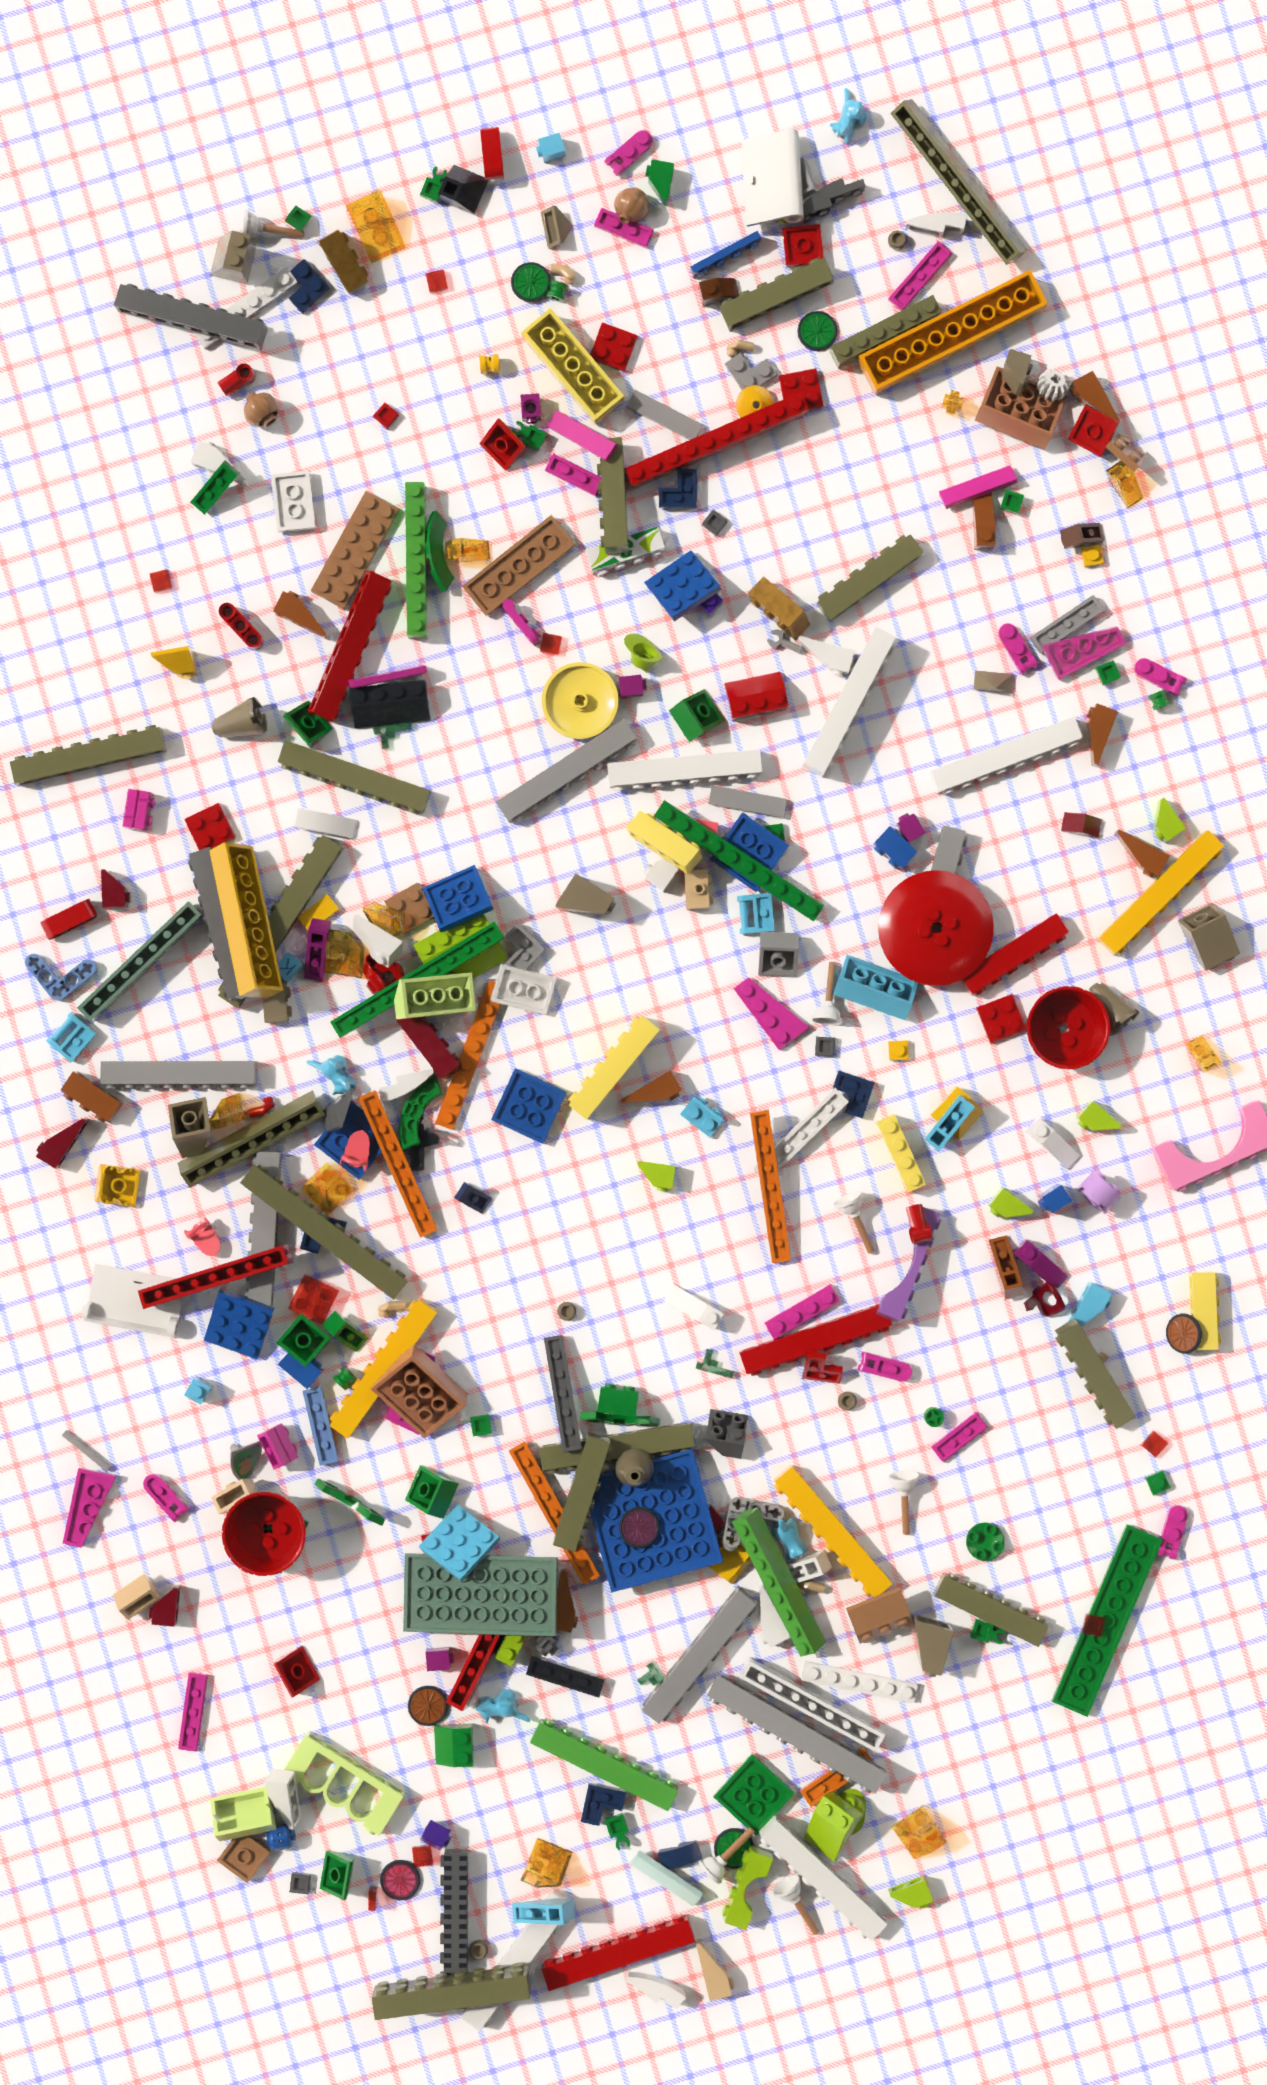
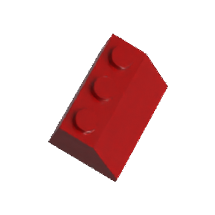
M781 672L724 683L732 721L789 708Z

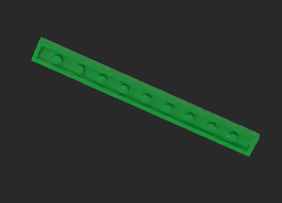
M665 799L655 812V818L679 832L813 922L823 909L824 904Z
M494 921L399 980L446 975L502 941L505 937ZM399 980L330 1021L339 1038H343L395 1006L394 999Z

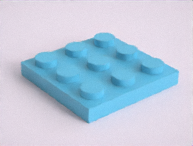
M457 1504L418 1547L462 1582L500 1541V1537Z

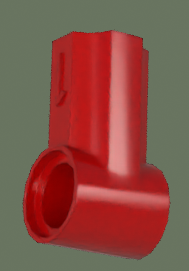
M242 363L237 366L235 371L217 383L226 397H228L244 385L253 383L256 373L250 365ZM250 370L249 376L242 378V372Z
M915 1204L906 1207L910 1225L909 1235L912 1244L932 1241V1232L930 1225L927 1224L923 1205Z

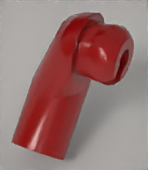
M273 1097L263 1098L264 1105L249 1109L248 1114L250 1118L265 1115L274 1108L275 1102H273Z

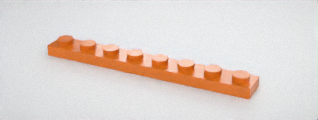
M488 980L460 1055L461 1062L459 1064L462 1068L453 1074L435 1124L451 1130L455 1127L500 1007V1003L491 1001L495 982Z
M376 1090L358 1097L419 1237L421 1238L437 1231V1227Z
M769 1109L752 1111L749 1113L771 1262L791 1261Z
M524 1441L508 1451L555 1534L563 1507L528 1444ZM583 1543L580 1547L576 1548L575 1552L563 1549L583 1586L600 1577Z

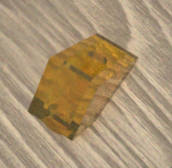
M1122 461L1106 470L1112 487L1127 508H1130L1144 498L1134 471Z
M458 538L445 542L446 561L472 562L490 560L489 540Z
M376 902L363 907L362 911L372 924L394 937L404 934L405 912Z

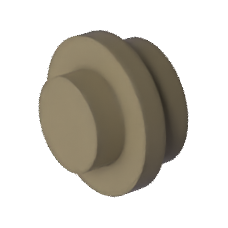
M895 230L889 234L888 245L892 249L900 250L905 247L907 243L905 233Z
M563 1302L558 1306L557 1314L564 1321L572 1320L576 1315V1307L571 1302Z
M850 1391L842 1392L838 1397V1405L845 1411L852 1410L857 1404L856 1396Z
M475 1940L470 1944L469 1953L474 1959H483L488 1954V1945L483 1940Z

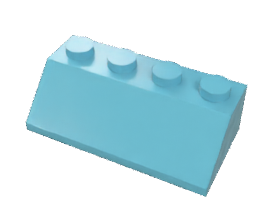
M847 954L833 995L906 1020L913 1004L918 983L909 980L900 973Z

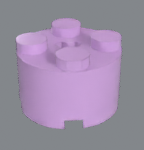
M1097 1170L1096 1172H1091L1076 1189L1079 1193L1082 1191L1085 1194L1083 1197L1098 1211L1103 1209L1102 1214L1105 1215L1121 1198V1193L1116 1185L1113 1183L1109 1185L1105 1180L1106 1177Z

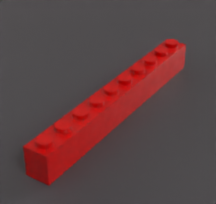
M799 392L624 468L632 489H637L676 472L678 469H683L809 414V408L802 392Z

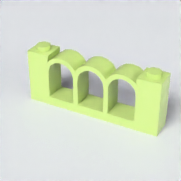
M308 1731L284 1770L295 1772L296 1785L300 1781L306 1791L311 1793L323 1791V1797L330 1806H346L348 1815L355 1821L364 1822L365 1830L372 1835L377 1834L380 1836L405 1794V1791ZM317 1752L336 1763L328 1779L320 1785L311 1784L306 1777V1770ZM340 1766L359 1777L351 1793L344 1799H336L329 1792V1784ZM363 1781L382 1792L374 1807L367 1813H359L352 1806V1798Z

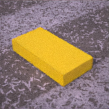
M326 894L297 918L308 931L312 918L327 920L339 908L331 897Z

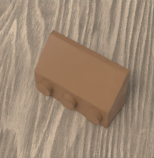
M900 1587L846 1608L860 1644L869 1643L879 1636H887L892 1631L899 1628H907L913 1623Z

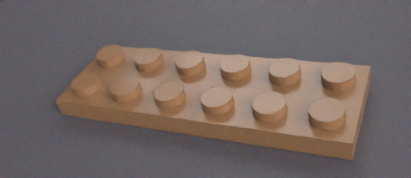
M365 490L310 591L345 610L395 520L399 509Z
M551 514L462 587L487 617L501 606L504 600L511 598L576 544Z

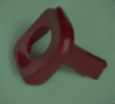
M1050 1282L1034 1288L1032 1296L1023 1303L1027 1312L1033 1310L1037 1305L1044 1317L1055 1315L1066 1307L1058 1289ZM1044 1293H1052L1056 1299V1304L1048 1305L1043 1299Z

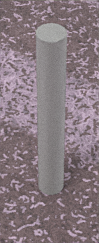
M65 1430L61 1435L103 1470L107 1471L111 1467L110 1464L69 1431Z

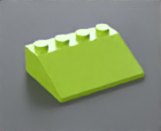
M485 914L443 933L439 930L413 944L423 964L490 923ZM498 942L446 975L472 972V979L507 961L509 958L501 943Z

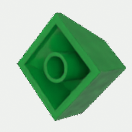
M705 689L681 700L669 710L689 743L725 721Z
M300 1314L276 1344L306 1368L330 1343L331 1338Z
M605 1383V1386L601 1385L597 1412L636 1417L639 1391L635 1390L634 1386L624 1385V1388H617L616 1384Z
M420 1465L405 1501L427 1515L444 1519L459 1483L446 1475Z
M473 1724L434 1725L436 1764L453 1768L473 1767Z

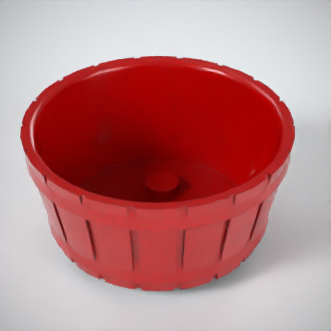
M1061 986L1047 991L1034 1003L1027 1018V1037L1033 1051L1045 1063L1059 1069H1078L1092 1063L1105 1049L1110 1036V1019L1105 1006L1093 993L1076 986ZM1066 1023L1069 1031L1061 1034L1058 1026Z
M256 1492L239 1499L229 1509L222 1525V1543L227 1556L239 1569L241 1568L242 1571L252 1575L271 1576L285 1571L294 1564L293 1562H296L304 1548L306 1527L301 1512L288 1498L274 1492ZM264 1524H272L273 1532L264 1533Z

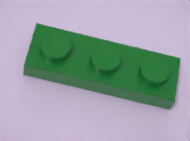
M225 460L190 503L205 515L240 472Z

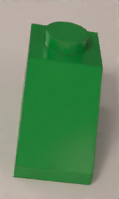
M652 159L651 165L646 167L645 177H648V184L662 204L668 206L674 163Z
M334 1311L323 1324L325 1329L335 1339L355 1352L368 1339L360 1329L337 1311Z

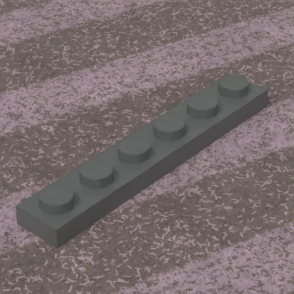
M563 1335L544 1338L562 1450L563 1453L582 1450Z

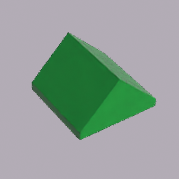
M308 700L284 714L283 717L304 742L312 748L329 734L333 728L326 720L307 712L311 704Z
M326 1850L319 1889L342 1900H347L355 1855Z

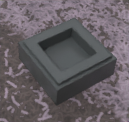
M712 510L701 526L717 537L728 520L715 510Z
M816 1036L815 1056L834 1057L835 1037Z
M292 1872L289 1893L308 1895L311 1874Z

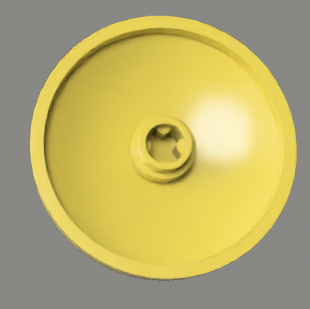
M585 662L570 663L557 669L547 680L542 692V708L546 720L559 734L571 739H589L604 732L613 722L618 710V692L612 678L600 667Z

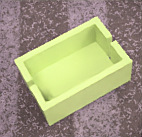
M266 1787L210 1798L211 1812L215 1818L212 1819L214 1837L219 1842L276 1830L275 1816L271 1810L274 1809L273 1803L267 1795Z

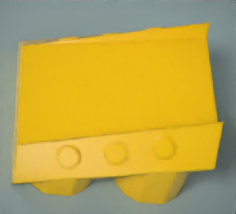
M100 1164L94 1195L95 1202L135 1207L140 1169Z
M723 1535L718 1538L723 1562L708 1567L727 1582L733 1584L749 1565L751 1559L741 1542L735 1551L726 1550L722 1545ZM732 1535L729 1539V1544L733 1545L734 1543V1537Z

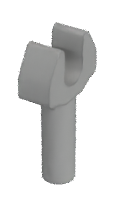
M771 630V633L779 638L776 642L767 639V643L771 648L776 649L779 646H783L800 654L802 646L786 640L782 630Z

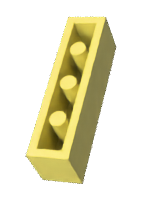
M640 810L626 827L629 836L687 875L703 858L700 847L697 844L687 842L682 834L679 832L675 834L668 825L663 822L660 824L650 813L645 814Z
M895 1114L876 1121L875 1123L906 1192H911L926 1185Z
M1212 1271L1189 1272L1190 1315L1198 1321L1202 1330L1201 1343L1196 1350H1218V1345H1221V1335L1218 1333L1217 1327L1220 1326V1315L1217 1314V1306H1219L1220 1300L1219 1295H1216L1219 1279L1218 1276H1215V1272Z

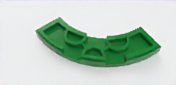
M436 510L431 513L427 522L425 553L426 559H429L432 568L430 572L440 590L444 592L448 590L454 580V576L448 568L443 551V538L448 524Z
M436 1076L417 1087L402 1109L399 1139L403 1151L421 1144L419 1138L421 1116L434 1099L443 1095Z
M597 1411L580 1412V1419L587 1422L609 1423V1425L625 1426V1424L636 1425L637 1427L660 1426V1419L652 1416L628 1417Z
M317 1478L314 1485L322 1492L350 1506L367 1520L383 1526L385 1518L374 1509L362 1504V1501L354 1496L347 1495L338 1487Z

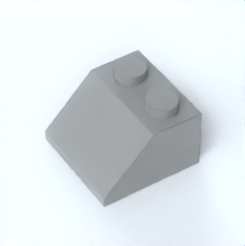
M760 932L758 975L796 977L799 933Z

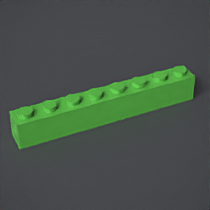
M405 482L408 639L428 638L427 559L425 553L426 486L424 482Z
M754 1508L743 1511L732 1521L737 1534L800 1657L815 1654L826 1643L818 1624L759 1509Z
M540 1718L530 1739L531 1744L669 1811L679 1791L675 1781L669 1778L664 1780L659 1777L657 1772L653 1770L646 1771L642 1769V1765L635 1761L630 1763L624 1760L625 1757L616 1752L612 1754L603 1745L597 1744L596 1746L590 1743L588 1738L582 1735L577 1737L572 1734V1730L566 1727L561 1729L555 1726L556 1723L548 1718H545V1720Z

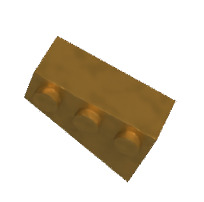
M335 230L319 239L317 243L323 249L327 260L331 263L347 293H350L368 282L366 277L369 274L364 266H359L357 262L359 257L354 248L350 250L347 245L349 239L345 232Z
M764 576L748 592L751 598L750 603L757 609L760 607L764 611L763 614L768 619L773 620L794 641L811 625L805 611Z

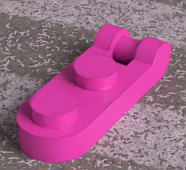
M646 130L636 132L613 154L609 155L604 160V163L613 169V173L616 176H619L652 146L651 134ZM620 158L623 163L618 164L616 160Z
M511 599L504 600V611L535 647L540 643V634L535 628L530 629L527 625L529 621L522 613L519 615L516 612L514 602Z
M1011 623L1003 624L998 630V637L1020 675L1026 674L1030 668L1038 667L1037 660L1030 652L1017 628ZM1026 657L1027 662L1022 664L1020 659Z
M1141 658L1134 664V673L1139 678L1163 690L1166 689L1167 692L1175 696L1180 695V689L1187 681L1186 677L1147 658ZM1170 679L1176 681L1174 686L1168 684Z
M865 1351L861 1353L862 1361L857 1368L859 1371L900 1382L908 1381L912 1376V1368L905 1362ZM870 1360L875 1361L873 1368L868 1366Z
M153 1473L146 1476L143 1481L144 1489L168 1517L176 1523L183 1513L186 1514L190 1508L160 1475ZM174 1503L178 1506L175 1511L170 1508Z
M1173 1505L1169 1508L1160 1536L1163 1541L1157 1555L1169 1556V1559L1176 1560L1188 1518L1187 1510L1183 1506ZM1166 1542L1172 1543L1171 1549L1165 1547Z

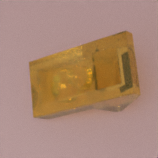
M1203 1035L1185 1044L1187 1050L1196 1061L1199 1071L1205 1073L1222 1064Z

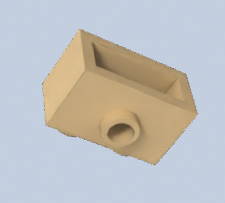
M707 869L692 870L689 875L684 873L686 910L709 909V904H713V894L709 893L708 885H712V875L708 874Z
M252 1478L242 1479L226 1485V1489L215 1494L211 1499L218 1514H227L229 1509L239 1499L256 1493L258 1490Z
M145 1573L113 1594L118 1611L128 1620L160 1600L155 1583Z

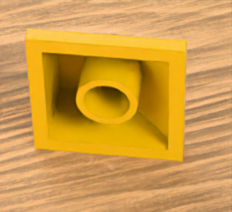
M189 646L150 652L154 660L178 677H182V679L193 678V675L198 674L195 654Z
M955 1086L930 1116L938 1122L959 1095L969 1101L975 1108L953 1134V1136L960 1140L984 1111L964 1091Z

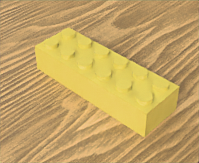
M551 308L521 332L522 339L594 425L624 402V395Z
M636 1016L629 1024L632 1027L629 1032L626 1033L624 1031L617 1039L620 1043L615 1048L611 1046L605 1054L607 1056L606 1060L603 1063L601 1061L597 1063L593 1068V1071H595L591 1078L587 1076L580 1084L583 1088L579 1093L575 1091L568 1099L570 1101L569 1106L586 1120L660 1031L644 1016L640 1018Z

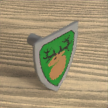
M260 1441L241 1448L235 1443L231 1444L230 1468L237 1480L249 1479L256 1469L262 1453Z

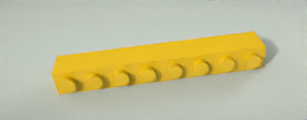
M1209 830L1204 831L1097 940L1112 955L1116 953L1120 955L1128 947L1126 945L1127 942L1138 938L1141 934L1140 930L1144 926L1148 927L1155 920L1153 917L1158 912L1160 914L1164 912L1168 907L1167 903L1171 899L1175 900L1182 893L1180 890L1185 885L1187 887L1195 881L1194 876L1198 872H1204L1209 867L1207 863L1212 858L1215 860L1222 854L1221 849L1224 845Z
M419 1298L417 1302L415 1300L411 1302L407 1308L410 1311L406 1317L402 1315L396 1324L398 1326L396 1332L393 1333L391 1331L385 1339L388 1343L384 1349L380 1347L375 1353L374 1357L377 1359L373 1364L368 1363L363 1370L365 1376L362 1380L359 1378L352 1386V1389H354L353 1393L350 1396L347 1394L340 1403L343 1405L339 1412L335 1410L330 1417L332 1422L329 1426L347 1439L378 1398V1395L371 1390V1387L401 1354L416 1344L438 1313L436 1309Z
M792 1465L788 1466L774 1478L776 1483L774 1485L775 1489L780 1494L785 1493L788 1497L786 1500L793 1509L797 1507L801 1512L799 1514L800 1518L806 1524L809 1522L814 1527L812 1532L818 1538L822 1537L826 1541L824 1545L830 1553L834 1551L839 1556L837 1561L843 1568L847 1566L851 1570L849 1575L856 1583L860 1581L864 1585L862 1590L868 1597L882 1594L893 1584Z

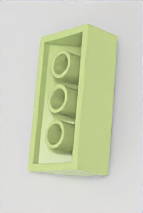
M472 972L399 980L394 999L396 1019L476 1011Z

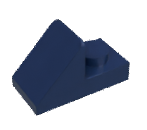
M463 1182L454 1196L456 1200L483 1214L492 1200V1197L466 1182Z

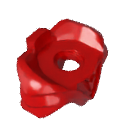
M370 954L365 957L363 973L368 981L366 987L373 995L405 976L403 967L396 961L388 968L383 964L377 963ZM386 971H390L394 975L393 980L390 982H386L382 977Z

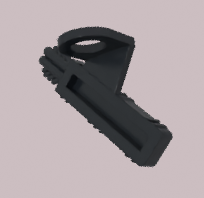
M424 1112L419 1123L421 1144L412 1147L410 1150V1167L412 1171L424 1170L425 1147L442 1142L428 1127L424 1130V1123H421L424 1119Z

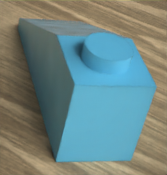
M959 1095L924 1140L940 1152L975 1106Z
M1088 1282L1068 1321L1074 1318L1080 1326H1083L1101 1313L1105 1307H1109L1112 1301V1293Z
M553 1898L512 1903L514 1923L564 1925L575 1919L573 1899Z

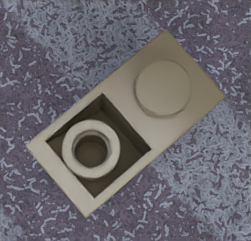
M1009 349L1001 375L1013 393L1019 396L1021 390H1025L1029 378H1026V374L1030 375L1033 366L1030 363L1032 355Z
M282 983L283 991L267 998L263 1003L264 1023L290 1021L289 1017H292V1006H288V998H291L290 986L287 987V983Z

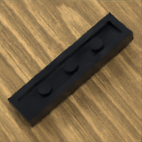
M534 1655L531 1656L526 1672L528 1676L597 1698L600 1697L605 1681L603 1677Z

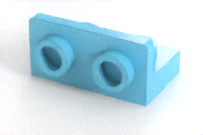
M693 1097L680 1115L710 1138L724 1121L721 1118L724 1114L715 1107L713 1110L706 1106L708 1102L702 1097Z

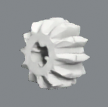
M1054 368L1051 371L1046 369L1039 376L1036 389L1039 390V395L1045 396V400L1050 398L1052 402L1056 399L1060 401L1067 395L1070 381L1067 380V375H1062L1061 371L1057 372Z

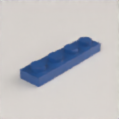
M758 230L690 266L692 277L698 276L701 278L708 274V270L714 267L716 269L722 267L725 261L730 258L732 260L737 259L745 250L749 249L751 251L757 248L761 242Z

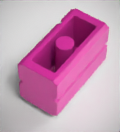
M128 789L122 827L147 831L148 827L152 826L153 817L150 816L151 808L154 809L156 801L152 792Z
M282 1423L257 1435L273 1470L298 1458L297 1447L291 1443L289 1431Z

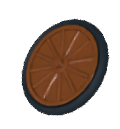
M1186 1313L1173 1316L1166 1327V1338L1169 1345L1181 1354H1189L1195 1351L1202 1339V1330L1198 1321Z
M426 1685L417 1688L412 1692L408 1700L407 1708L409 1715L416 1723L423 1726H433L440 1723L448 1711L445 1694L434 1686Z

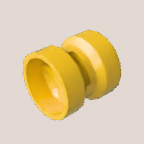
M492 354L491 356L479 355L481 374H487L488 372L500 373L499 354Z

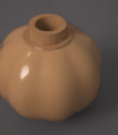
M637 187L626 188L620 191L614 200V208L619 216V220L625 224L640 222L649 212L650 207L646 194Z
M252 392L246 397L247 402L244 405L243 411L249 424L255 427L264 426L267 428L277 420L278 404L271 394L265 392L256 394Z

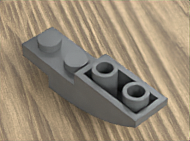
M840 178L819 189L803 203L804 219L800 224L807 223L816 216L821 218L828 215L832 209V203L838 204L843 202L844 198L850 196L855 198L862 195L866 187L864 179L845 185L843 178Z

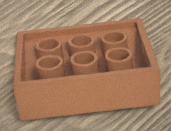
M997 366L974 421L1045 450L1067 395L1060 401L1056 399L1052 402L1050 398L1045 400V396L1039 395V390L1036 389L1037 382L1029 379L1026 389H1022L1020 395L1017 396L1002 377L1003 368Z
M415 1344L401 1354L371 1387V1390L424 1439L466 1406L468 1393Z

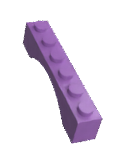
M923 1207L927 1224L930 1225L933 1234L934 1229L938 1230L941 1219L938 1218L940 1213ZM932 1237V1241L913 1244V1257L906 1276L897 1287L882 1296L876 1312L877 1315L897 1323L901 1319H905L908 1311L905 1308L908 1301L911 1302L915 1292L912 1290L914 1283L917 1284L920 1279L921 1273L919 1269L921 1265L924 1266L928 1255L925 1253L928 1247L931 1248L934 1237Z

